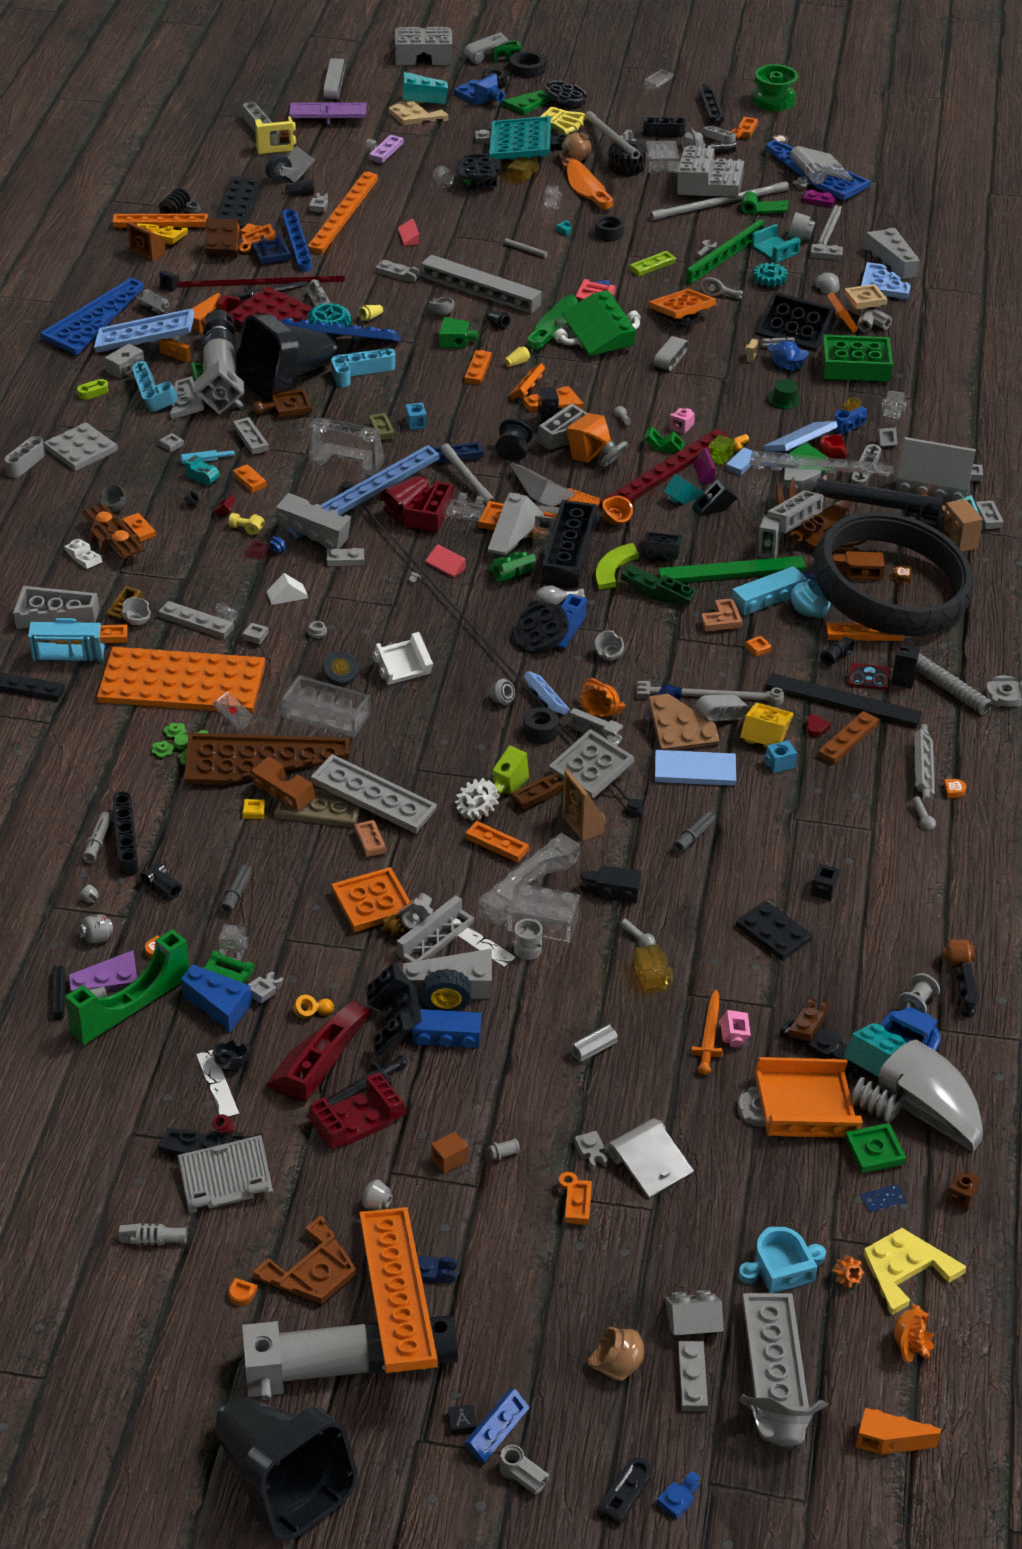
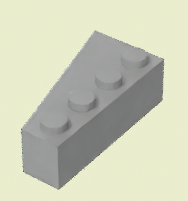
M896 228L866 232L865 250L872 251V255L875 258H881L882 263L891 266V270L902 279L918 277L920 260Z
M287 493L276 507V519L281 523L289 525L295 531L303 533L311 540L324 545L327 549H340L349 537L351 517L348 515L342 517L335 510L326 511L322 505L317 503L311 505L308 500Z
M492 949L403 963V973L416 987L418 998H422V982L426 975L428 976L429 973L439 969H449L462 972L469 978L471 982V999H491Z

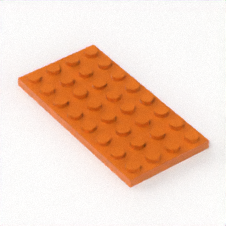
M112 647L98 691L97 702L228 712L229 706H234L237 708L236 713L253 714L266 664L265 658Z

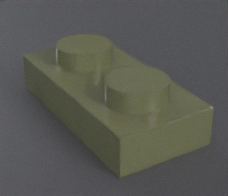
M386 413L369 415V422L377 440L395 438V432Z

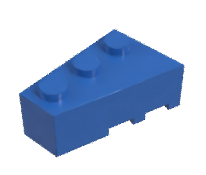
M194 964L191 965L181 978L183 997L200 1011L204 1010L208 1013L215 1023L218 1021L223 1025L229 1034L252 1004L251 986Z

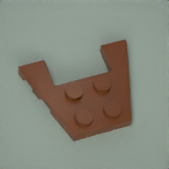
M320 1215L305 1228V1234L318 1243L319 1246L288 1272H285L268 1258L252 1271L253 1278L323 1304L356 1276L355 1266L344 1249L339 1246L332 1230H329L325 1219Z

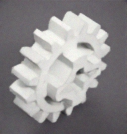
M482 778L478 782L474 779L473 784L467 782L466 788L461 787L462 793L456 795L459 800L455 801V804L458 806L457 810L465 819L469 817L473 821L477 817L478 820H481L482 815L487 817L489 810H495L493 805L499 804L497 799L500 798V795L498 794V789L490 780L486 782Z

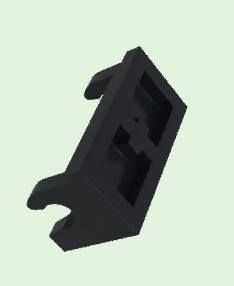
M902 645L900 650L907 651V653L896 652L891 684L912 688L916 676L920 647Z

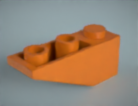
M865 1408L856 1448L878 1454L937 1448L941 1429L931 1424H923L902 1416L897 1417L883 1413L877 1409Z

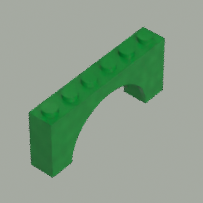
M173 929L157 938L153 955L144 971L129 986L116 994L97 998L84 985L67 994L65 1000L70 1033L85 1045L182 983L181 978L189 969L187 941Z

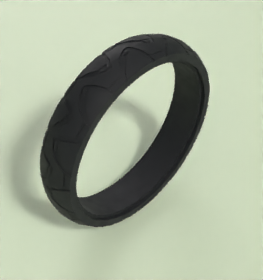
M886 512L853 514L842 518L827 529L815 549L814 573L823 595L842 614L870 629L892 635L913 637L930 635L940 632L958 621L970 605L974 579L966 556L946 535L916 519ZM865 540L882 541L903 546L923 555L936 564L951 581L955 596L943 604L932 607H906L879 600L855 587L839 572L834 563L832 552L846 543Z

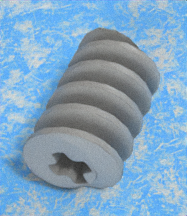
M861 1077L854 1088L852 1104L855 1106L860 1105L862 1110L868 1109L870 1114L876 1113L877 1118L881 1119L884 1117L887 1123L893 1121L899 1114L904 1099L901 1098L899 1102H896V1094L888 1098L889 1090H885L880 1094L881 1086L878 1085L873 1090V1082L869 1081L865 1086V1078Z

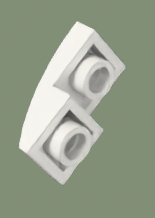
M81 539L73 540L70 544L64 546L68 554L86 569L102 562L101 555L91 551L90 545Z

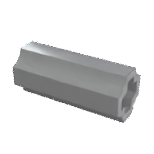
M606 1025L572 1043L570 1051L578 1062H582L617 1043V1033L610 1025Z

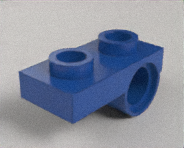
M862 406L851 412L837 410L834 421L837 422L838 427L834 430L842 435L865 424L867 409Z

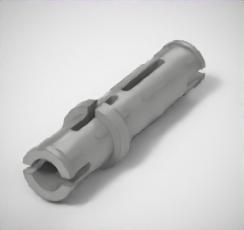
M102 812L100 814L92 836L86 842L87 847L82 857L88 863L95 862L98 852L103 847L104 837L113 820L110 813Z

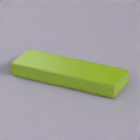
M664 251L630 264L629 270L639 277L676 263V257Z

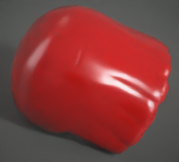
M841 434L827 435L820 439L818 444L819 452L827 456L828 460L847 458Z

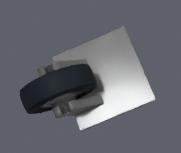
M296 146L287 157L283 154L272 156L266 164L265 171L267 176L275 182L283 181L288 177L296 183L315 159Z

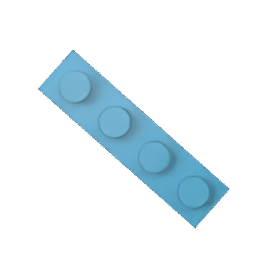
M793 566L733 588L732 598L737 609L743 615H747L790 599L791 590L797 584L805 583L807 578Z

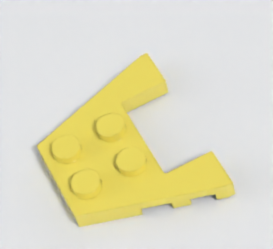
M903 1228L866 1247L863 1254L874 1279L877 1280L880 1286V1293L885 1298L888 1304L887 1309L891 1315L906 1308L910 1303V1299L897 1286L898 1284L930 1266H933L949 1283L965 1274L967 1268L962 1263Z

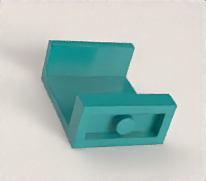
M777 224L752 233L751 247L775 263L800 253L801 239L796 237L784 241L777 236Z

